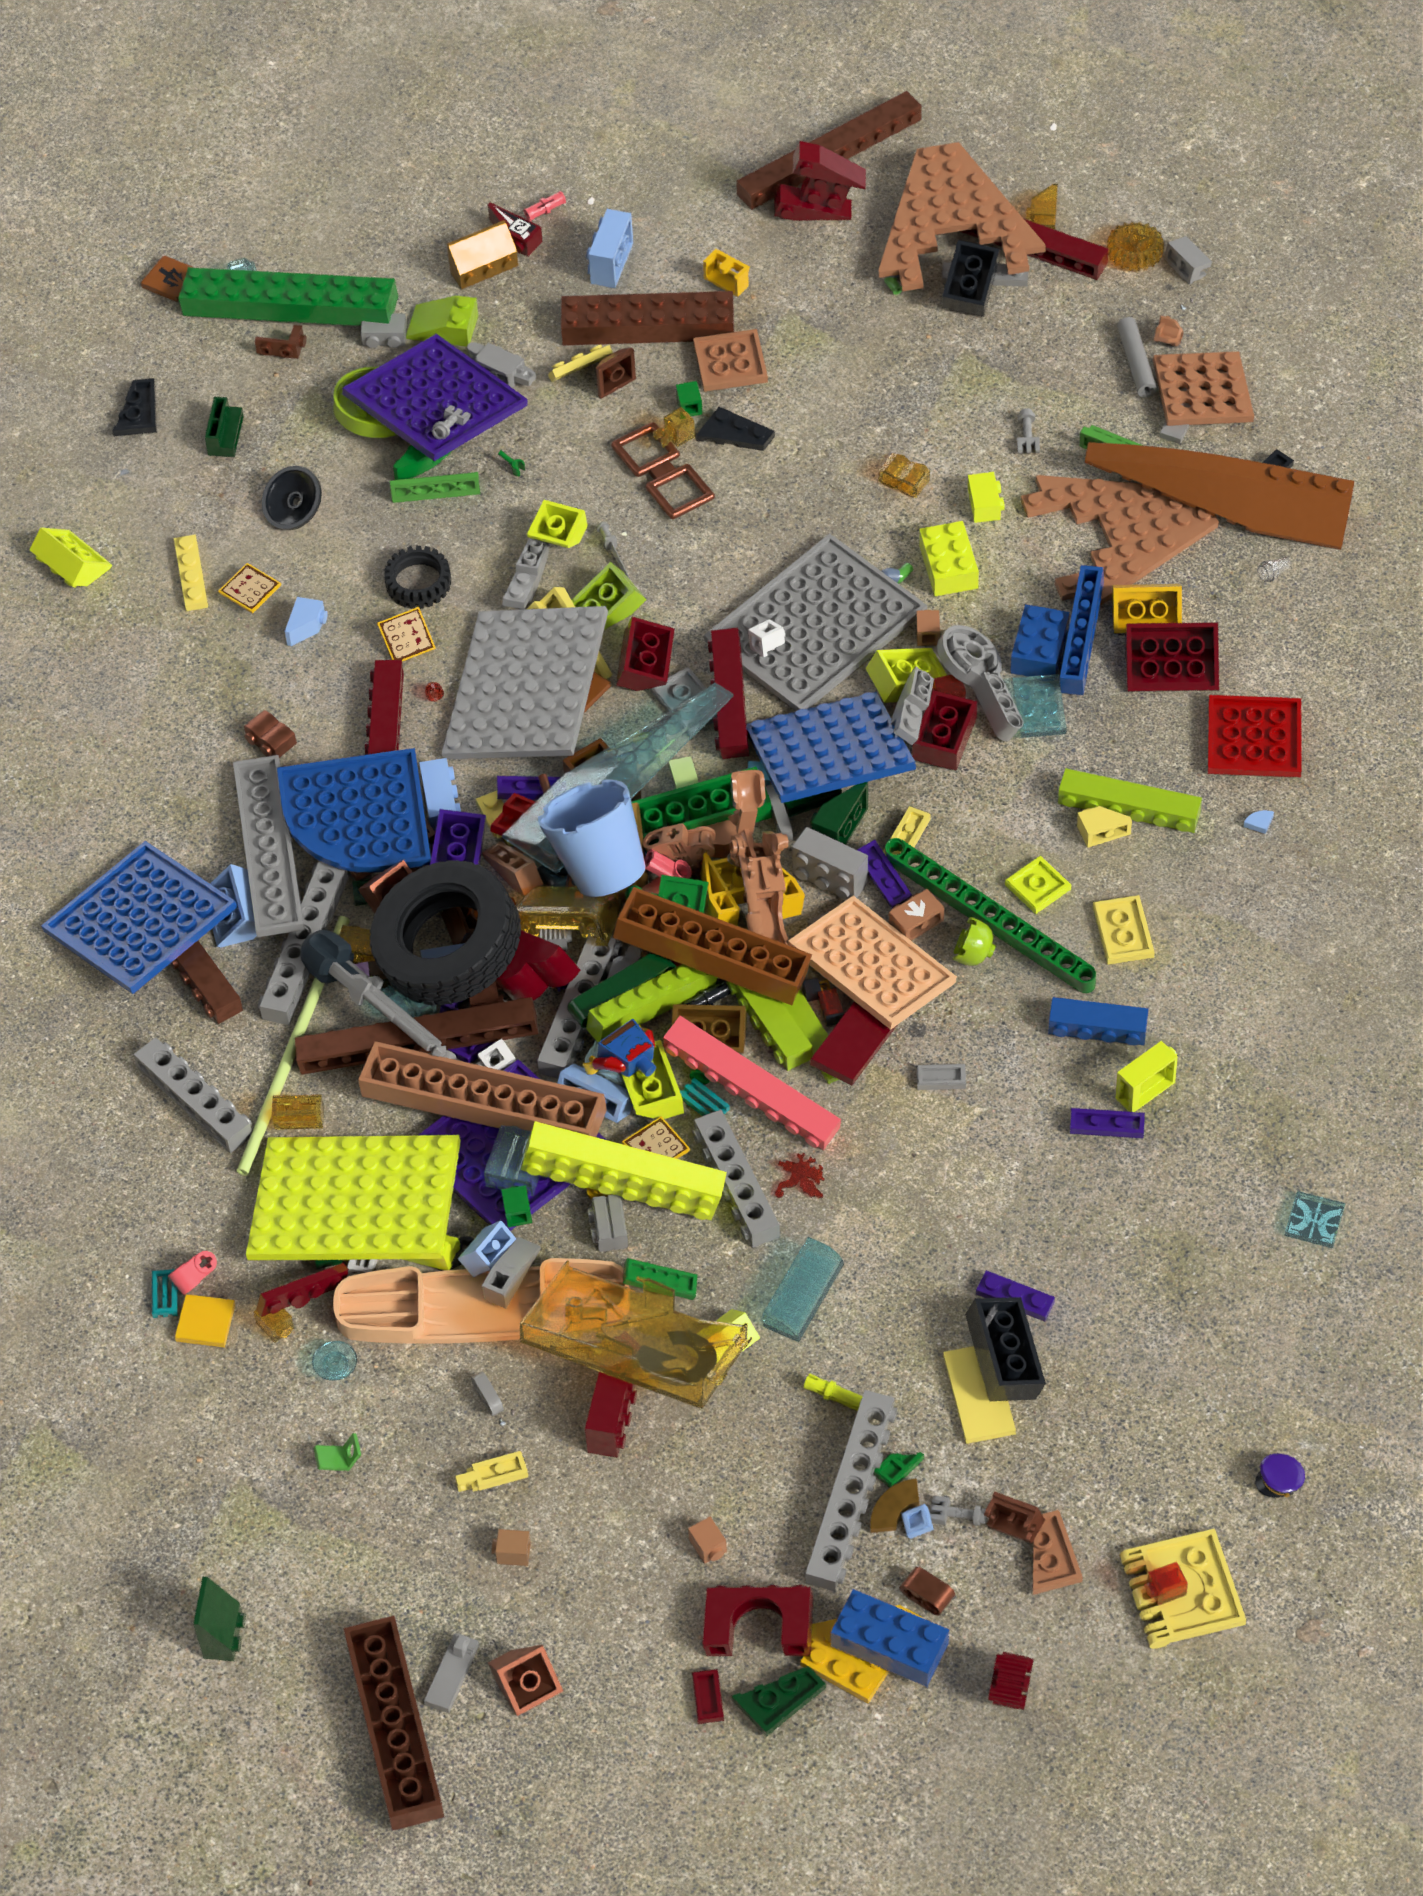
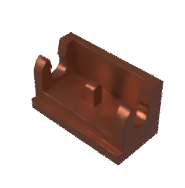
M994 1492L993 1498L984 1513V1516L989 1518L987 1526L1032 1544L1045 1522L1038 1507Z

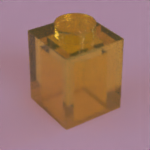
M285 1309L263 1317L256 1310L253 1311L256 1324L274 1343L281 1338H286L294 1329L292 1316Z

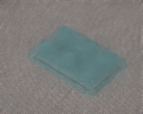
M1058 674L1013 678L1015 704L1023 719V726L1019 729L1020 737L1066 734L1067 727Z

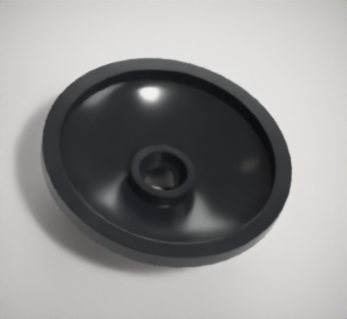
M289 466L274 474L268 481L262 495V510L268 522L281 530H295L307 524L314 517L321 503L322 489L319 479L312 471L302 466Z

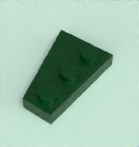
M809 1666L783 1675L779 1677V1680L769 1684H760L746 1693L732 1695L731 1699L767 1737L824 1691L826 1683Z

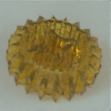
M1131 221L1130 224L1123 222L1122 226L1116 225L1115 230H1111L1110 236L1107 239L1110 261H1113L1115 266L1120 265L1122 270L1128 268L1129 271L1137 269L1139 272L1142 268L1148 270L1149 266L1154 267L1156 262H1160L1161 256L1164 253V240L1161 232L1157 231L1156 227H1150L1149 223L1142 224L1141 221L1139 223Z

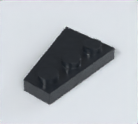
M154 378L132 381L125 398L123 410H120L117 425H114L112 430L113 437L157 433L156 384Z
M718 407L697 433L696 441L713 440L716 441V444L724 445L726 442L737 444L740 448L764 451L774 439L775 431Z

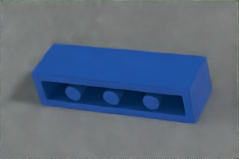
M1052 997L1048 1034L1058 1037H1076L1082 1040H1102L1107 1043H1127L1132 1046L1145 1045L1149 1008Z

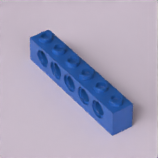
M1085 565L1080 567L1060 674L1061 693L1084 695L1104 586L1103 567Z

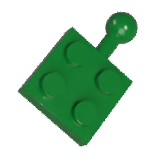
M661 875L659 893L651 894L704 913L709 882ZM636 885L627 888L625 892L626 900L628 899L633 887L641 890L642 888Z

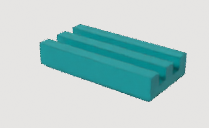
M695 1078L691 1080L690 1085L684 1086L683 1091L680 1090L683 1102L701 1116L708 1115L710 1112L688 1096L689 1093L713 1112L722 1110L723 1114H726L730 1110L728 1103Z
M175 1269L152 1271L153 1318H158V1315L168 1317V1314H173V1317L178 1316V1288L173 1282L172 1307L168 1308V1275ZM159 1276H162V1308H158Z

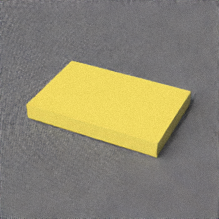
M1139 895L1093 902V911L1107 965L1154 958L1155 952Z

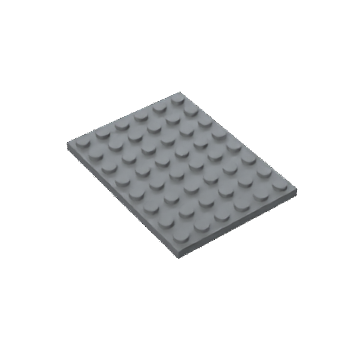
M828 534L711 630L738 627L743 671L797 711L812 707L870 659L877 650L882 649L916 621V611L927 610V605L840 540ZM770 619L783 627L785 643L774 650L767 651V656L762 657L750 649L748 629ZM711 630L704 635L706 643H708L707 640L712 639Z
M606 606L479 611L441 753L443 758L573 756L608 615Z

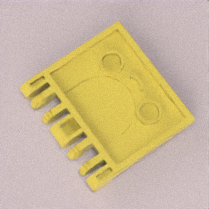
M1215 1528L1127 1549L1119 1554L1127 1575L1141 1573L1146 1570V1575L1131 1579L1129 1585L1134 1589L1132 1595L1137 1610L1141 1611L1139 1616L1142 1621L1156 1619L1161 1615L1162 1621L1148 1624L1144 1628L1145 1633L1148 1635L1147 1640L1151 1649L1165 1647L1172 1642L1246 1625V1617Z

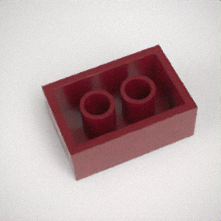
M933 690L929 707L926 708L921 720L918 740L912 745L913 759L957 771L977 720V701Z
M601 1362L585 1425L588 1453L618 1458L619 1450L625 1447L626 1434H624L625 1426H630L632 1412H629L631 1404L635 1405L637 1390H635L636 1377H632V1371L625 1372L628 1366Z

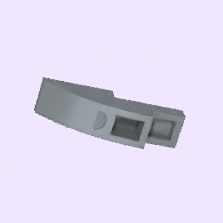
M528 539L516 564V573L503 597V606L525 609L527 603L532 602L545 568L550 543L537 539Z
M918 667L912 670L902 690L891 725L895 726L894 733L911 745L918 740L923 711L929 707L934 678L929 673L922 671Z

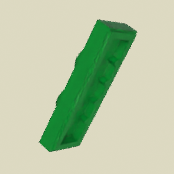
M627 1258L624 1262L623 1284L694 1300L697 1291L698 1275Z

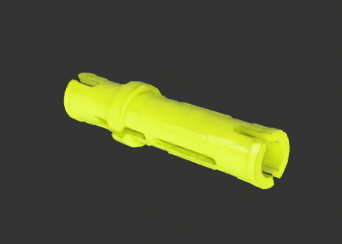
M811 1373L807 1376L803 1387L824 1396L823 1399L827 1401L831 1399L858 1411L863 1397L836 1385L835 1381L831 1380L829 1382Z

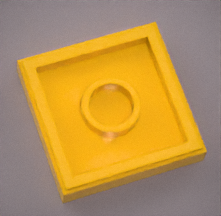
M186 1294L175 1335L176 1342L225 1348L236 1305L235 1300Z

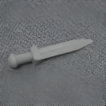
M607 522L598 523L597 532L601 533L604 539L605 550H612L621 570L629 578L616 550V536L611 535Z

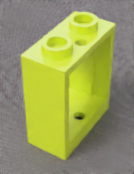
M1160 1041L1118 1071L1115 1099L1129 1112H1135L1173 1085L1176 1080L1178 1059L1176 1051Z

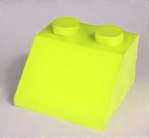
M543 500L527 533V537L566 548L580 543L588 526L585 510Z

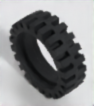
M416 545V550H413L412 546L407 547V552L401 549L399 550V555L395 553L392 555V560L389 559L387 561V566L384 569L387 593H389L391 599H394L395 603L399 604L401 602V606L405 608L408 604L410 609H414L416 605L419 606V609H424V604L431 607L433 606V601L436 604L439 603L441 598L444 599L446 597V592L450 590L451 572L449 563L442 553L439 554L436 549L431 551L430 547L425 546L424 550H422L421 545ZM413 565H427L439 572L438 580L430 587L421 590H410L400 586L396 581V577L405 568Z

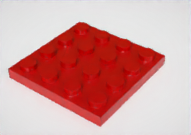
M1209 695L1208 774L1301 777L1302 698Z

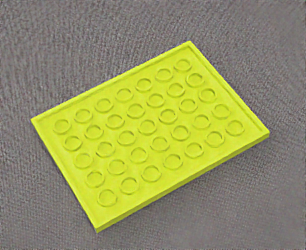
M459 1135L268 1137L246 1250L247 1260L442 1259L461 1142Z

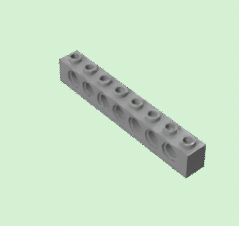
M318 861V864H314L312 879L306 883L304 889L305 896L303 901H300L304 930L289 932L288 938H284L282 942V952L280 957L275 959L272 977L269 976L266 981V992L264 996H260L258 1001V1009L261 1011L262 1020L290 1025L310 972L301 960V945L308 935L318 930L328 931L350 876L349 871L327 865L321 861Z
M599 908L576 964L580 968V972L568 984L537 1060L539 1074L559 1078L562 1070L572 1064H576V1055L582 1052L584 1035L589 1032L578 1024L568 1012L567 1006L574 998L606 980L613 959L621 955L622 941L613 938L617 919L620 915L618 912Z
M864 1390L805 1573L806 1584L836 1592L838 1583L843 1584L847 1569L843 1567L846 1560H851L854 1550L851 1542L853 1537H858L861 1528V1522H858L860 1514L866 1513L869 1499H866L868 1490L872 1491L875 1485L876 1476H873L875 1467L880 1468L883 1453H880L882 1445L887 1446L891 1431L887 1429L889 1423H894L898 1408L894 1407V1397ZM877 1419L881 1423L878 1425H872L869 1423V1421ZM871 1442L873 1446L865 1448L861 1444ZM856 1465H864L866 1469L859 1471L854 1467ZM851 1487L857 1488L859 1491L857 1493L851 1494L846 1490ZM847 1510L850 1511L852 1514L850 1516L843 1517L839 1513L841 1511ZM839 1533L844 1535V1538L835 1540L832 1536ZM827 1557H834L837 1559V1561L834 1563H827L824 1561V1559Z

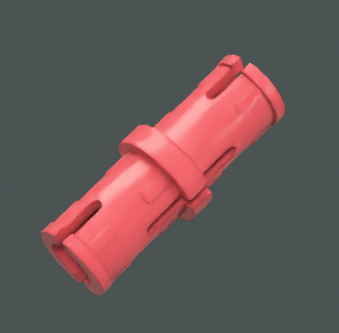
M558 191L554 195L546 199L541 198L538 203L523 210L524 215L528 221H532L544 213L547 215L551 213L552 209L565 204L566 198L561 191Z

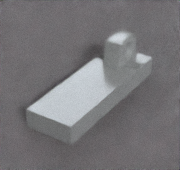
M454 1633L424 1700L426 1706L450 1713L479 1648L478 1640Z

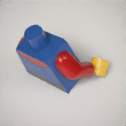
M631 1019L598 1043V1058L592 1055L588 1059L589 1063H583L586 1073L592 1075L599 1070H609L630 1077L640 1070L645 1076H650L656 1070V1065L652 1062L655 1048L653 1032L650 1029L641 1028L634 1019Z

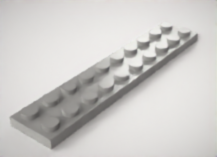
M279 755L233 762L257 937L304 930L291 835L284 820L277 773V768L281 767Z

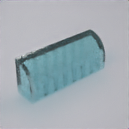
M808 1237L762 1314L763 1327L796 1342H800L844 1266L840 1255L828 1245Z

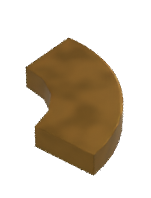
M917 1478L902 1481L881 1495L872 1511L870 1521L871 1533L896 1531L897 1521L902 1515L901 1513L909 1508L919 1506Z

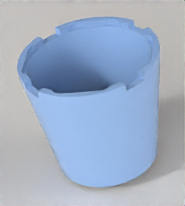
M606 779L602 781V784L592 786L590 782L578 785L552 799L543 808L544 814L538 816L541 830L581 894L589 897L609 895L630 886L644 873L645 861L630 793L623 782Z

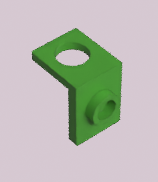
M352 1433L343 1446L316 1445L313 1448L318 1470L350 1471L361 1456L356 1433ZM353 1444L354 1453H353V1456L351 1457L350 1450H351V1445Z

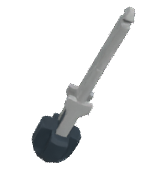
M318 930L307 936L301 945V960L306 969L321 983L326 984L338 980L349 989L351 999L357 1005H362L365 999L426 1051H431L433 1056L440 1057L446 1055V1046H441L442 1042L381 991L384 982L378 976L369 977L353 964L354 954L351 952V945L338 934L327 930Z

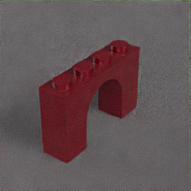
M798 1584L792 1587H780L778 1585H768L766 1587H753L751 1585L727 1587L718 1585L714 1588H707L703 1647L706 1656H732L735 1626L744 1614L755 1609H768L774 1611L782 1618L781 1646L784 1656H810L814 1605L811 1587Z

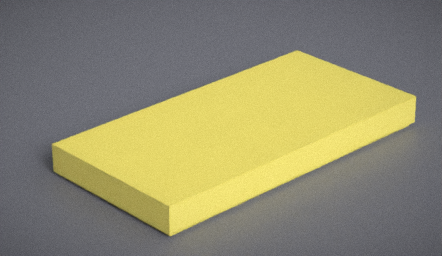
M974 1346L943 1352L966 1444L1015 1435L1016 1428L1009 1402H989Z

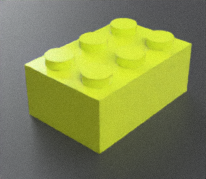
M959 521L920 528L919 547L934 596L978 589L979 571L964 522Z

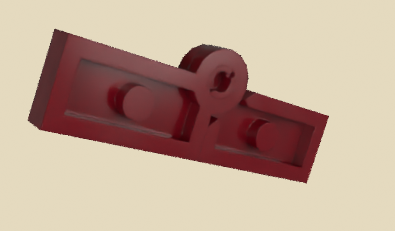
M344 1263L263 1292L260 1294L256 1311L263 1317L268 1314H275L289 1306H294L297 1309L302 1308L308 1304L311 1298H317L332 1290L335 1291L339 1283L346 1279L349 1269Z

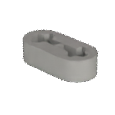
M481 1371L471 1376L472 1384L489 1414L494 1416L503 1412L502 1402L485 1373Z

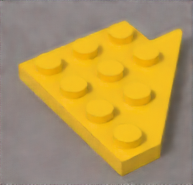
M896 1605V1606H895V1607L900 1608V1609H902V1610H904V1611H907V1612H909V1613H912V1614H914V1615H916V1616L921 1617L920 1615H918V1614H916V1613L910 1611L909 1609H907V1608H905V1607H903V1606H901V1605ZM837 1619L812 1624L811 1654L802 1658L800 1666L803 1668L809 1666L822 1679L868 1704L889 1671L832 1647L831 1631Z

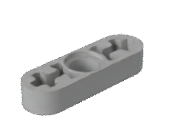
M766 785L765 788L771 800L772 818L777 833L786 834L788 841L793 840L792 828L784 804L781 803L773 785Z

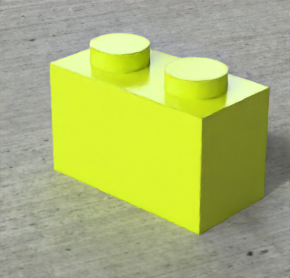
M994 472L968 475L967 490L974 523L1001 520V511H1004L1003 497L999 498L1001 485L999 480L996 481Z

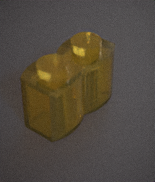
M892 453L879 469L878 481L889 488L898 489L909 497L917 498L930 481V470L922 463L911 462L904 455Z

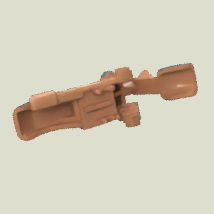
M760 770L733 772L731 774V796L733 807L737 810L728 818L736 826L737 835H731V852L728 854L727 859L731 865L741 868L745 889L743 900L748 905V914L746 915L748 930L789 945L782 916L783 893L786 891L780 863L781 851L788 848V837L786 834L767 831L763 832L762 843L754 842L752 834L754 832L757 808L764 805L766 798L764 774Z

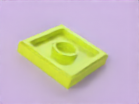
M1041 856L1005 880V886L1035 914L1071 890V884Z

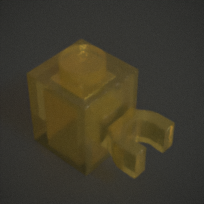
M680 407L664 416V428L653 431V437L656 440L659 437H663L660 439L662 447L668 445L670 441L679 447L695 438L694 419Z

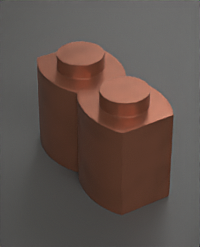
M263 710L244 726L245 738L248 743L260 747L266 757L279 755L280 758L297 744L295 733L266 710Z

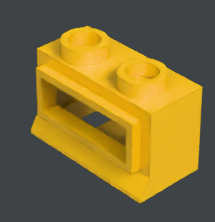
M715 249L703 260L704 279L725 291H733V295L737 297L749 286L748 272L750 266L718 249Z

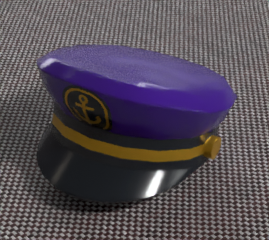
M1273 1453L1262 1460L1255 1484L1259 1492L1265 1496L1274 1498L1289 1497L1303 1485L1305 1471L1301 1463L1294 1457L1287 1454Z

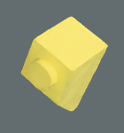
M1101 806L1087 808L1078 813L1077 828L1087 848L1131 834L1132 819L1129 816Z

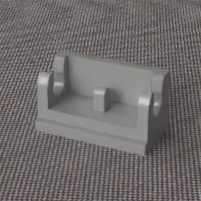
M1187 236L1168 242L1163 258L1188 284H1192L1194 281L1205 277L1207 273L1202 270L1207 269L1212 264V261Z

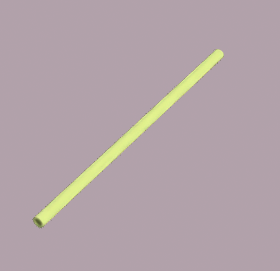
M340 916L333 932L343 938L350 920L345 916ZM314 978L238 1165L237 1172L241 1175L246 1176L250 1171L296 1057L295 1038L304 1036L325 983H321L317 978Z

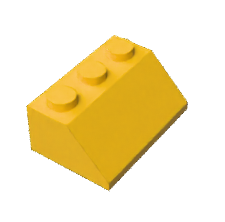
M1180 584L1112 585L1114 633H1125L1126 623H1182V586Z

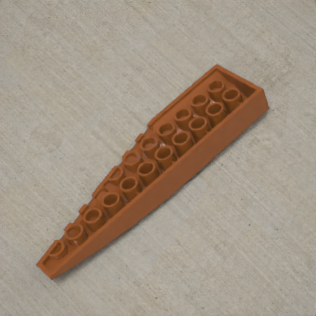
M1088 442L1084 463L1108 473H1118L1125 480L1130 481L1132 479L1142 483V487L1149 490L1152 488L1159 490L1161 495L1190 507L1205 509L1206 513L1212 516L1217 514L1226 518L1227 522L1236 525L1238 523L1246 526V530L1253 533L1339 550L1342 548L1355 481L1217 454L1130 444Z

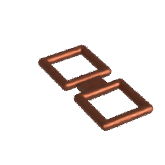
M655 422L648 423L611 443V447L636 477H641L647 473L651 475L654 480L646 484V490L670 519H676L715 498L713 491L690 464H684L678 468L671 464V461L680 456V452ZM652 432L669 453L639 467L622 446ZM687 474L704 495L674 509L657 488Z

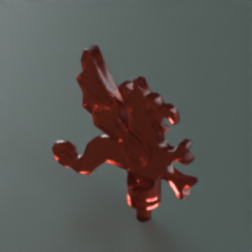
M805 1153L802 1155L797 1154L798 1163L789 1160L785 1162L779 1161L778 1165L782 1166L784 1171L792 1174L789 1180L779 1183L775 1196L782 1198L784 1195L782 1189L795 1187L800 1181V1188L803 1189L804 1194H808L811 1198H823V1194L814 1184L815 1182L817 1185H820V1181L825 1180L822 1176L823 1167L820 1164L818 1169L815 1166L813 1168L810 1167V1163H815L816 1159H812L810 1156L809 1160L804 1162Z

